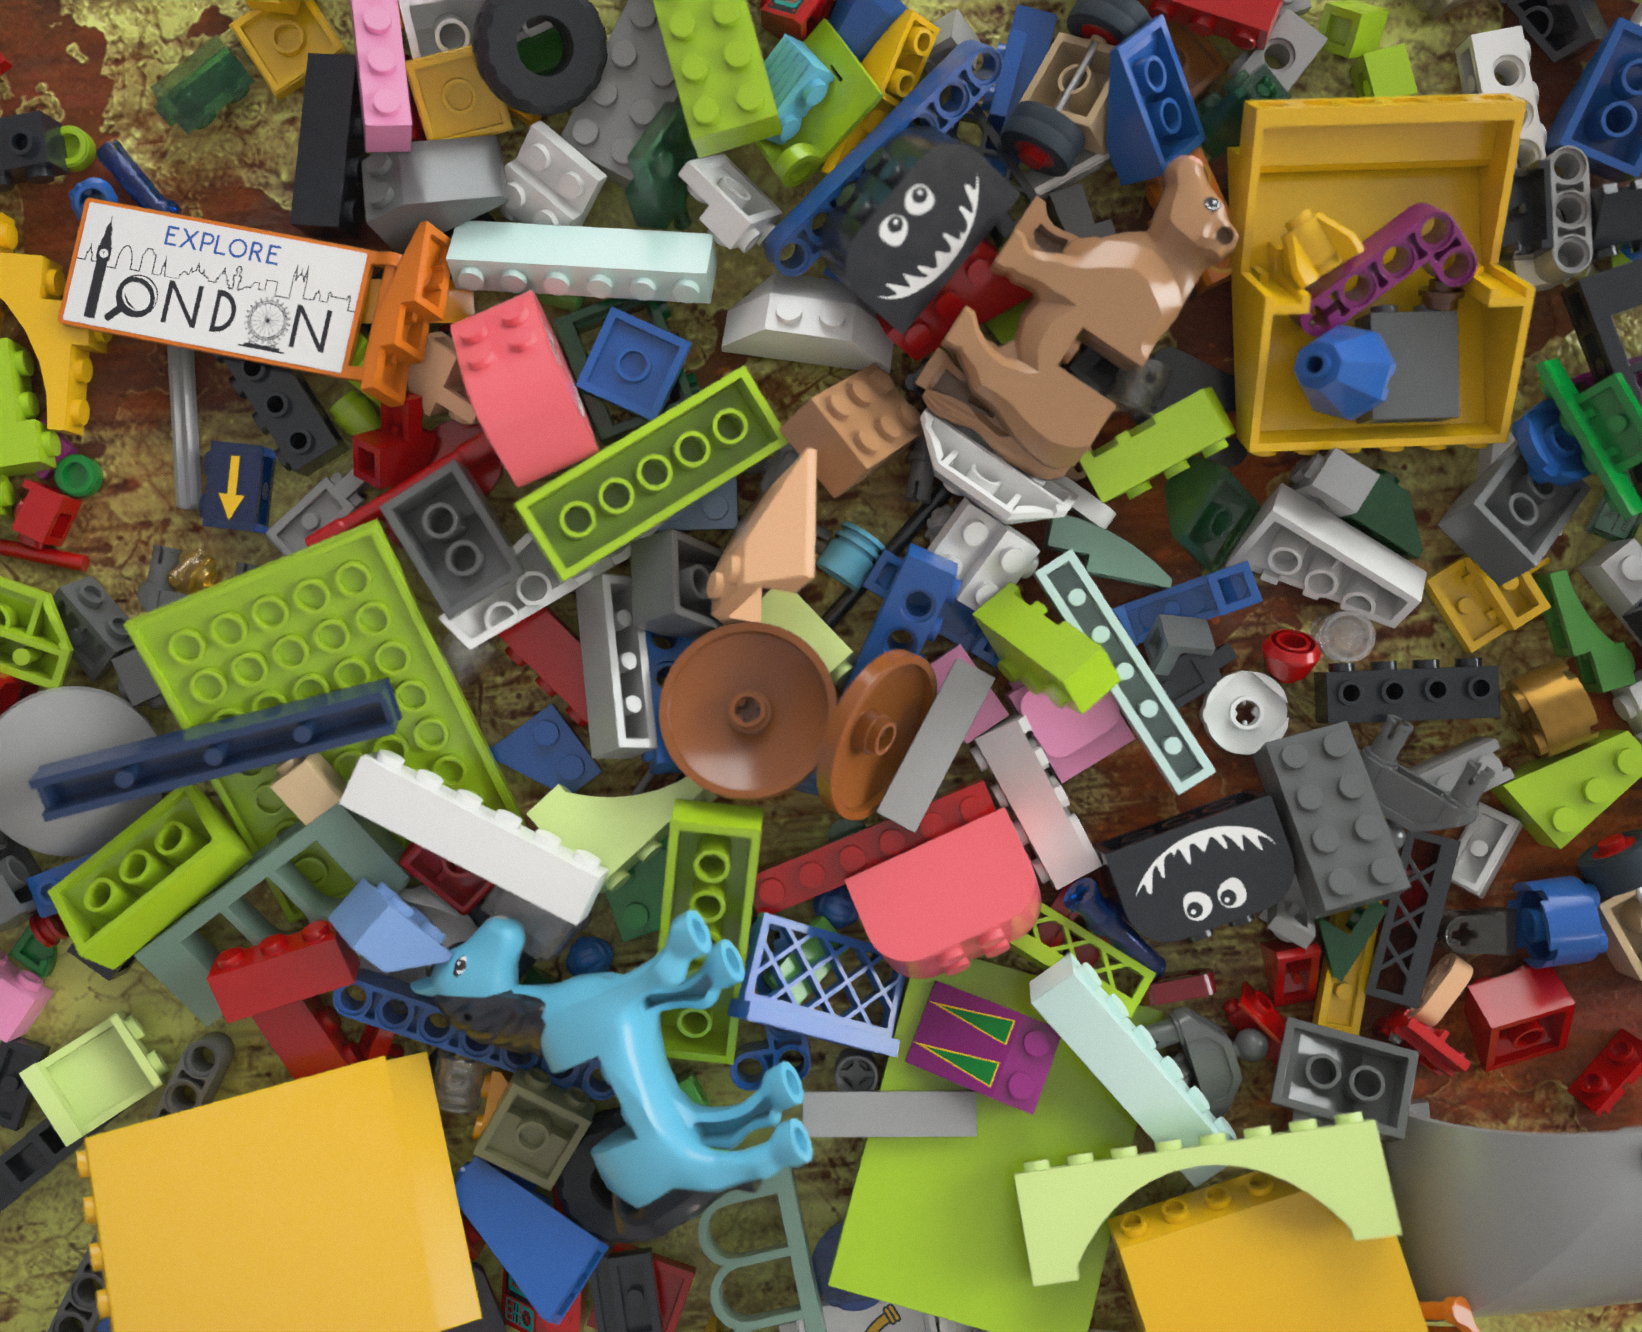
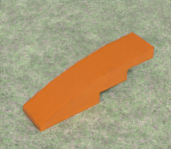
M428 221L419 223L396 269L379 313L360 390L390 408L404 405L410 365L424 363L429 325L432 322L444 320L450 280V270L446 257L451 238Z

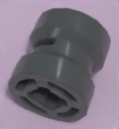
M850 1047L840 1052L835 1062V1080L840 1091L874 1090L878 1074L876 1061L872 1053Z

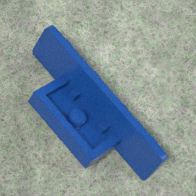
M1018 5L1015 10L1007 44L998 43L997 50L1003 57L1004 70L996 86H993L985 94L981 109L982 111L989 112L987 118L1000 138L1003 128L1010 120L1011 114L1019 104L1049 51L1057 21V15L1054 13ZM987 140L985 148L993 150L992 146ZM1012 155L1013 159L1019 166L1020 161ZM983 157L1003 178L1005 177L1006 168L1001 160Z

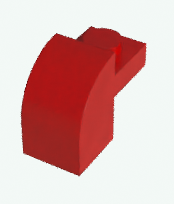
M406 390L405 402L402 406L390 408L381 402V428L353 435L354 476L381 490L398 485L421 471L427 465L435 447L436 434L422 427L424 410L421 396Z

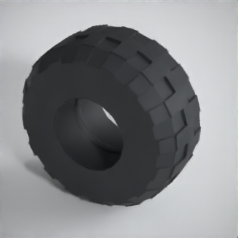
M485 0L479 13H477L472 39V51L481 78L498 99L511 108L523 113L538 116L555 115L579 106L587 100L586 98L593 90H596L607 63V36L598 11L589 0ZM534 17L543 18L550 22L559 32L562 41V56L558 65L550 73L544 75H537L529 71L521 62L517 52V36L519 31L529 19Z
M621 1107L605 1109L593 1115L592 1123L556 1183L557 1195L566 1216L601 1241L611 1244H627L637 1241L630 1240L618 1233L612 1213V1191L607 1188L601 1179L599 1170L590 1152L602 1139L627 1125L622 1116Z

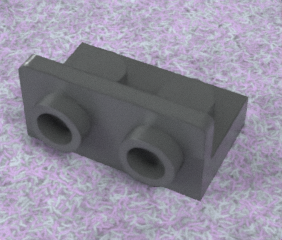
M91 576L59 587L55 592L53 600L74 650L72 658L93 682L105 677L114 666L111 661L112 659L122 655L125 651L135 648L123 626L129 618Z

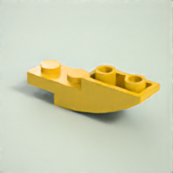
M906 9L879 38L861 64L885 96L826 159L821 172L828 175L917 86L939 34V27L914 10ZM852 181V182L848 183L847 186H848L849 184H854L856 181Z

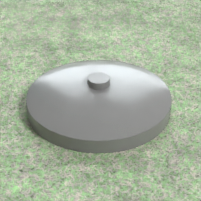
M63 686L51 688L29 695L15 703L0 716V830L17 843L44 854L71 857L90 855L99 851L159 803L163 792L45 822L42 817L45 808L37 789L31 790L28 781L37 772L40 765L158 736L151 722L140 710L132 707V704L110 692L91 687Z

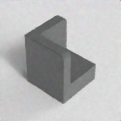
M1159 614L1144 641L1150 668L1155 675L1168 676L1181 653L1211 656L1216 649L1207 619Z

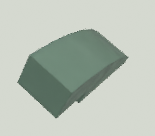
M1068 515L1047 520L1042 549L1061 553L1073 549L1076 556L1083 557L1082 565L1090 576L1160 590L1171 588L1172 579L1152 559L1134 545L1112 532Z

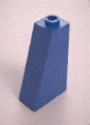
M475 1155L471 1162H466L459 1169L454 1178L459 1207L538 1314L547 1322L559 1325L609 1246L499 1169Z

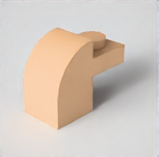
M442 331L428 333L424 363L410 365L408 376L409 391L422 397L424 413L429 417L448 412L451 418L462 424L480 423L466 386L462 383L464 379L453 338Z

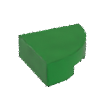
M28 925L8 955L42 978L50 976L54 970L57 961V945L52 948L42 945L35 938Z

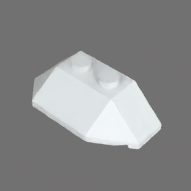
M775 272L728 310L721 351L854 370H862L876 362L882 370L890 374L894 342L886 336L876 316L877 312L846 285L833 279L803 275L790 277L785 276L781 272Z
M928 407L920 416L934 476L943 482L948 491L955 495L966 497L1003 524L1009 525L1065 517L1079 497V495L1057 480L1048 481L1036 478L1011 465L993 450L976 430L936 416Z

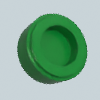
M79 454L64 457L57 464L54 473L58 488L63 493L77 498H87L94 495L100 489L103 482V472L100 465L92 458Z

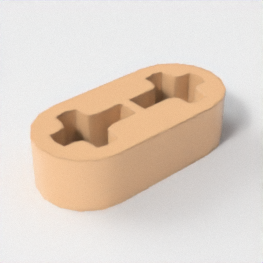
M1455 953L1445 955L1426 977L1418 1009L1406 1006L1405 1009L1410 1010L1407 1016L1413 1017L1417 1021L1426 1023L1431 1027L1437 1025L1467 986L1473 974V967Z

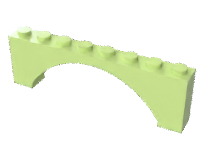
M771 589L762 597L761 623L781 627L808 643L825 663L835 686L842 683L852 673L854 667L851 664L856 661L853 651L797 593ZM688 777L655 791L621 797H596L574 794L568 788L558 784L526 814L539 829L558 836L561 839L560 845L574 852L577 849L585 850L601 860L599 865L610 870L599 892L604 894L607 890L610 893L618 890L628 881L631 876L628 871L638 861L641 860L645 863L661 850L663 845L660 841L670 832L675 798L712 802L719 796L701 788Z
M1361 1112L1334 1115L1335 1124L1317 1127L1316 1119H1306L1288 1122L1290 1131L1273 1134L1270 1125L1243 1129L1245 1138L1227 1140L1225 1132L1198 1136L1200 1145L1182 1147L1181 1139L1154 1143V1152L1138 1154L1137 1146L1111 1149V1158L1094 1160L1093 1153L1090 1152L1066 1156L1068 1165L1050 1167L1049 1159L1024 1162V1171L1014 1174L1033 1286L1079 1280V1261L1099 1226L1116 1206L1134 1191L1152 1180L1174 1171L1195 1166L1227 1165L1245 1167L1288 1181L1327 1206L1347 1225L1349 1237L1354 1241L1401 1235L1376 1121L1373 1119L1363 1120Z

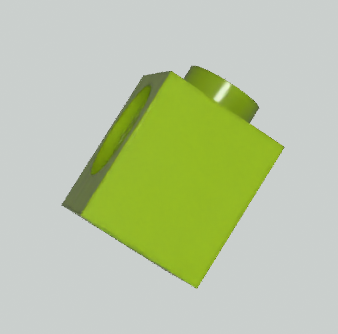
M1405 43L1365 53L1349 69L1357 97L1415 96L1418 93Z

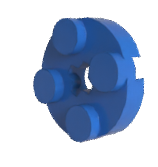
M1554 399L1543 400L1525 411L1522 417L1513 423L1511 431L1528 464V474L1535 482L1544 484L1549 481L1559 486H1570L1592 473L1586 468L1582 460V453L1584 451L1576 437H1571L1561 425L1559 416L1562 413Z

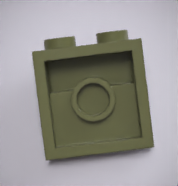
M518 1067L499 1098L493 1115L478 1138L473 1154L551 1191L592 1123L595 1104L591 1103L589 1095L578 1087L570 1086L567 1090H564L552 1084L550 1075L540 1068L530 1067L526 1071Z

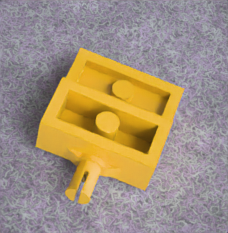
M1465 553L1427 577L1424 588L1464 652L1473 653L1504 632L1516 630L1551 608L1531 575L1543 566L1548 565L1550 559L1549 557H1543L1537 567L1498 586Z

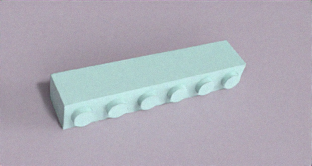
M470 220L454 228L446 257L456 289L525 293L533 290L535 294H552L556 296L570 295L710 304L717 270L714 234Z
M1070 549L1034 572L1033 577L1062 622L1064 620L1104 648L1122 680L1110 690V693L1172 792L1180 795L1217 772L1073 549Z
M1069 953L1029 982L1031 1004L1155 1143L1181 1139L1182 1147L1200 1145L1198 1136L1225 1132L1227 1140L1237 1139L1230 1124L1222 1116L1216 1119L1209 1111L1210 1105L1202 1092L1196 1086L1189 1088L1182 1080L1183 1074L1175 1061L1168 1055L1163 1058L1155 1049L1156 1043L1147 1029L1142 1025L1136 1027L1129 1020V1013L1123 1002L1115 994L1108 996L1100 987L1101 980L1087 962L1081 965ZM1195 1166L1180 1171L1196 1188L1228 1166Z

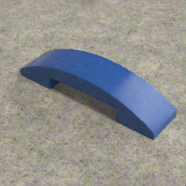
M884 549L862 586L884 600L902 559ZM914 592L908 596L909 601L916 606H925L931 602L930 598L922 592ZM956 598L952 604L944 602L938 614L939 617L943 618L938 634L956 645L961 644L964 650L999 670L997 663L1000 659L972 615L975 611L956 600Z
M1247 560L1111 608L1134 645L1137 646L1145 641L1159 614L1208 620L1254 605L1263 600Z

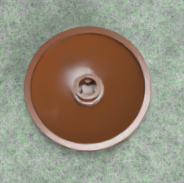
M758 622L734 623L714 629L690 644L676 659L661 691L659 723L665 746L671 758L679 769L698 786L727 799L738 801L765 800L796 788L817 770L821 744L829 721L838 705V699L833 680L825 663L817 652L803 639L788 630L770 624Z
M903 649L886 652L868 664L853 680L842 696L825 731L817 764L818 793L822 803L830 811L848 820H860L876 813L885 792L937 695L935 672L926 659Z

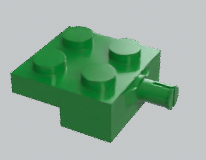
M669 834L660 841L663 847L653 858L645 863L641 860L638 861L628 871L631 876L623 886L613 893H610L609 890L606 891L623 942L660 930Z

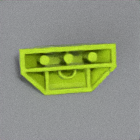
M0 576V673L48 689L62 687L74 650L51 593Z

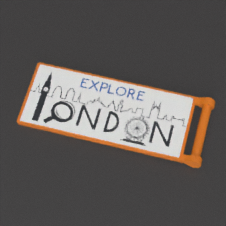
M87 198L81 216L58 322L65 326L362 383L368 350L379 313L403 255L395 252L373 251ZM374 266L384 268L363 365L362 367L352 366Z

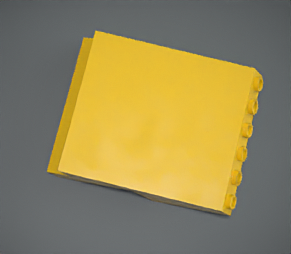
M1509 93L1244 101L1240 146L1227 147L1229 222L1239 234L1237 245L1231 253L1237 438L1248 452L1256 456L1270 457L1276 455L1277 451H1294L1302 455H1314L1319 453V450H1328L1334 447L1344 453H1359L1362 451V448H1379L1384 451L1399 452L1407 446H1421L1429 450H1443L1447 448V445L1463 444L1466 447L1482 449L1489 447V443H1507L1536 291L1534 286L1498 264L1525 115L1526 100ZM1426 202L1450 214L1472 247L1478 260L1474 277L1468 283L1457 287L1465 290L1464 298L1459 299L1458 309L1441 310H1458L1460 417L1442 422L1357 424V419L1353 421L1313 411L1296 379L1294 367L1299 351L1318 337L1308 335L1289 317V314L1309 313L1311 295L1305 289H1300L1297 282L1284 273L1283 245L1280 238L1288 232L1284 223L1306 209H1309L1312 216L1322 211L1326 217L1355 233L1362 243L1408 207L1416 203ZM1434 218L1424 224L1421 236L1431 231L1434 225ZM1396 247L1389 249L1384 254L1382 264H1386L1393 259ZM1455 253L1445 260L1443 270L1453 264ZM1422 266L1342 325L1355 327V320L1369 314L1370 308L1374 306L1397 305L1398 312H1413V307L1421 305L1422 297L1418 296L1419 287L1428 286L1429 279L1434 277L1429 275ZM1358 275L1351 277L1346 282L1344 292H1348L1356 286ZM1331 294L1328 296L1333 301L1336 300ZM1314 307L1311 310L1313 316L1316 313Z
M427 1051L386 1060L385 1056L87 1137L83 1142V1150L75 1152L79 1179L88 1178L90 1196L82 1198L85 1224H95L97 1242L89 1244L92 1271L101 1270L104 1289L96 1291L98 1314L100 1319L108 1317L110 1332H440L482 1318Z
M1254 1171L1107 1219L1138 1332H1428L1397 1235L1354 1241L1349 1237L1347 1225L1327 1206L1299 1187L1268 1173Z

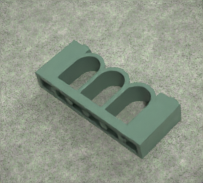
M339 802L307 826L299 819L255 852L251 860L134 954V957L207 1027L220 1017L224 1018L206 979L215 959L221 953L197 929L221 912L254 946L259 945L265 938L281 933L287 936L297 933L286 932L276 928L243 896L267 877L305 914L310 924L320 920H325L329 923L330 921L327 918L346 897L334 898L326 896L290 861L315 841L345 870L356 885L364 877L375 887L383 881L396 893L400 892L410 881V873L399 864L404 848L383 826L340 805Z
M793 1167L782 1169L770 1179H762V1184L756 1193L730 1191L713 1202L702 1213L698 1224V1241L703 1253L713 1263L721 1266L715 1274L710 1287V1303L719 1320L725 1326L732 1328L731 1332H750L801 1319L804 1321L806 1332H827ZM774 1194L778 1195L787 1242L742 1253L728 1252L715 1242L711 1233V1221L717 1209L747 1200ZM790 1256L800 1304L756 1314H742L735 1311L727 1303L723 1293V1282L730 1271L739 1267Z

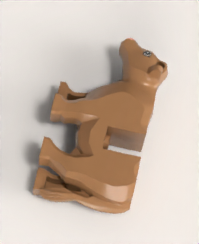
M1180 155L1167 166L1162 176V196L1155 209L1149 228L1145 232H1124L1102 238L1095 236L1080 239L1076 235L1054 226L1047 216L1045 201L1035 196L989 268L996 275L1007 276L1010 284L1023 287L1033 295V298L1020 316L1014 339L1000 347L991 341L987 342L979 329L975 311L966 306L940 344V346L956 354L964 373L956 367L946 352L937 348L913 383V385L925 390L922 398L927 407L942 419L976 430L982 439L1002 458L1027 474L1048 481L1061 479L1069 468L1074 467L1088 450L1103 424L1117 406L1060 368L1063 362L1067 364L1076 353L1080 344L1083 343L1125 372L1143 367L1157 341L1176 320L1182 306L1202 273L1207 268L1228 257L1237 245L1239 234L1229 222L1223 202L1209 186L1203 163L1200 159L1190 155Z

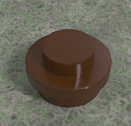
M1436 278L1429 279L1428 286L1419 287L1418 296L1422 297L1421 305L1425 304L1427 309L1456 310L1458 309L1459 299H1463L1465 296V290L1445 285Z

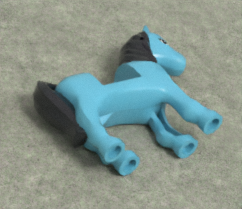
M688 910L672 920L665 947L651 960L624 975L613 972L579 974L562 982L543 985L519 984L518 962L526 941L524 925L517 919L499 914L487 919L467 941H460L448 946L447 948L453 953L449 961L432 964L427 977L418 979L410 984L411 990L414 993L433 997L434 1003L446 1015L450 1024L456 1029L465 1032L469 1038L481 1044H490L497 1049L521 1054L532 1053L538 1058H544L552 1073L566 1070L598 1056L601 1062L602 1075L606 1082L613 1086L621 1103V1113L627 1125L602 1139L593 1147L590 1153L607 1188L612 1191V1213L617 1231L630 1240L648 1241L662 1237L674 1228L700 1216L713 1202L728 1192L744 1191L756 1193L762 1184V1179H770L786 1167H799L811 1160V1142L803 1124L797 1118L780 1123L782 1111L801 1104L804 1096L801 1080L795 1068L788 1061L782 1062L766 1071L762 1086L750 1098L730 1106L709 1107L696 1104L678 1086L666 1057L660 1027V1012L675 1008L700 1010L708 1008L718 1001L722 988L731 987L742 982L745 975L743 962L736 947L729 940H721L712 946L709 930L702 917L696 911ZM707 954L704 964L694 974L686 978L691 959ZM776 1126L767 1142L743 1151L725 1152L708 1148L731 1150L738 1146L750 1132L759 1128Z

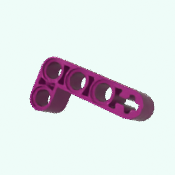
M1426 202L1416 203L1364 240L1361 244L1365 250L1342 262L1303 288L1311 295L1309 313L1289 314V317L1308 335L1320 337L1335 326L1342 325L1421 266L1429 275L1443 284L1458 287L1468 283L1474 277L1478 260L1472 247L1450 214ZM1434 218V225L1431 231L1421 236L1424 224ZM1396 247L1393 259L1386 264H1382L1384 254L1389 249ZM1455 253L1453 264L1443 270L1445 260ZM1358 275L1356 286L1352 290L1344 292L1346 282L1351 277ZM1331 294L1336 300L1333 301L1328 296ZM1313 307H1314V309H1315V311H1316V313L1314 314V316L1312 315V312H1311V310H1312Z

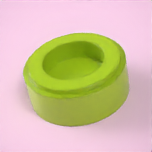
M62 126L60 130L65 140L68 157L65 158L67 167L72 172L85 170L92 164L96 156V146L93 139L76 126Z

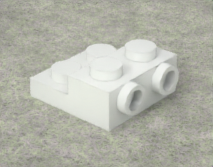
M539 121L531 125L517 158L507 163L504 168L509 202L501 205L500 211L507 219L515 222L521 221L525 224L582 227L608 176L543 121Z
M724 153L690 160L678 174L688 184L687 190L696 200L709 205L699 218L709 228L708 234H714V241L723 247H728L730 250L738 247L743 253H746L756 243L763 247L766 237L776 227L775 223L783 215V212Z
M965 497L927 549L958 563L956 578L961 580L962 583L955 598L974 611L979 609L1009 582L1016 585L1021 577L1023 579L1029 578L1037 569L1039 563L1037 555L1040 552L1038 547L1028 537L1011 526L1003 524Z

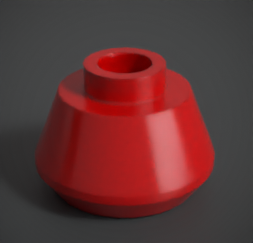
M1292 629L1277 630L1262 641L1261 648L1266 670L1275 680L1282 683H1295L1306 678L1321 658V650L1316 641L1310 635Z

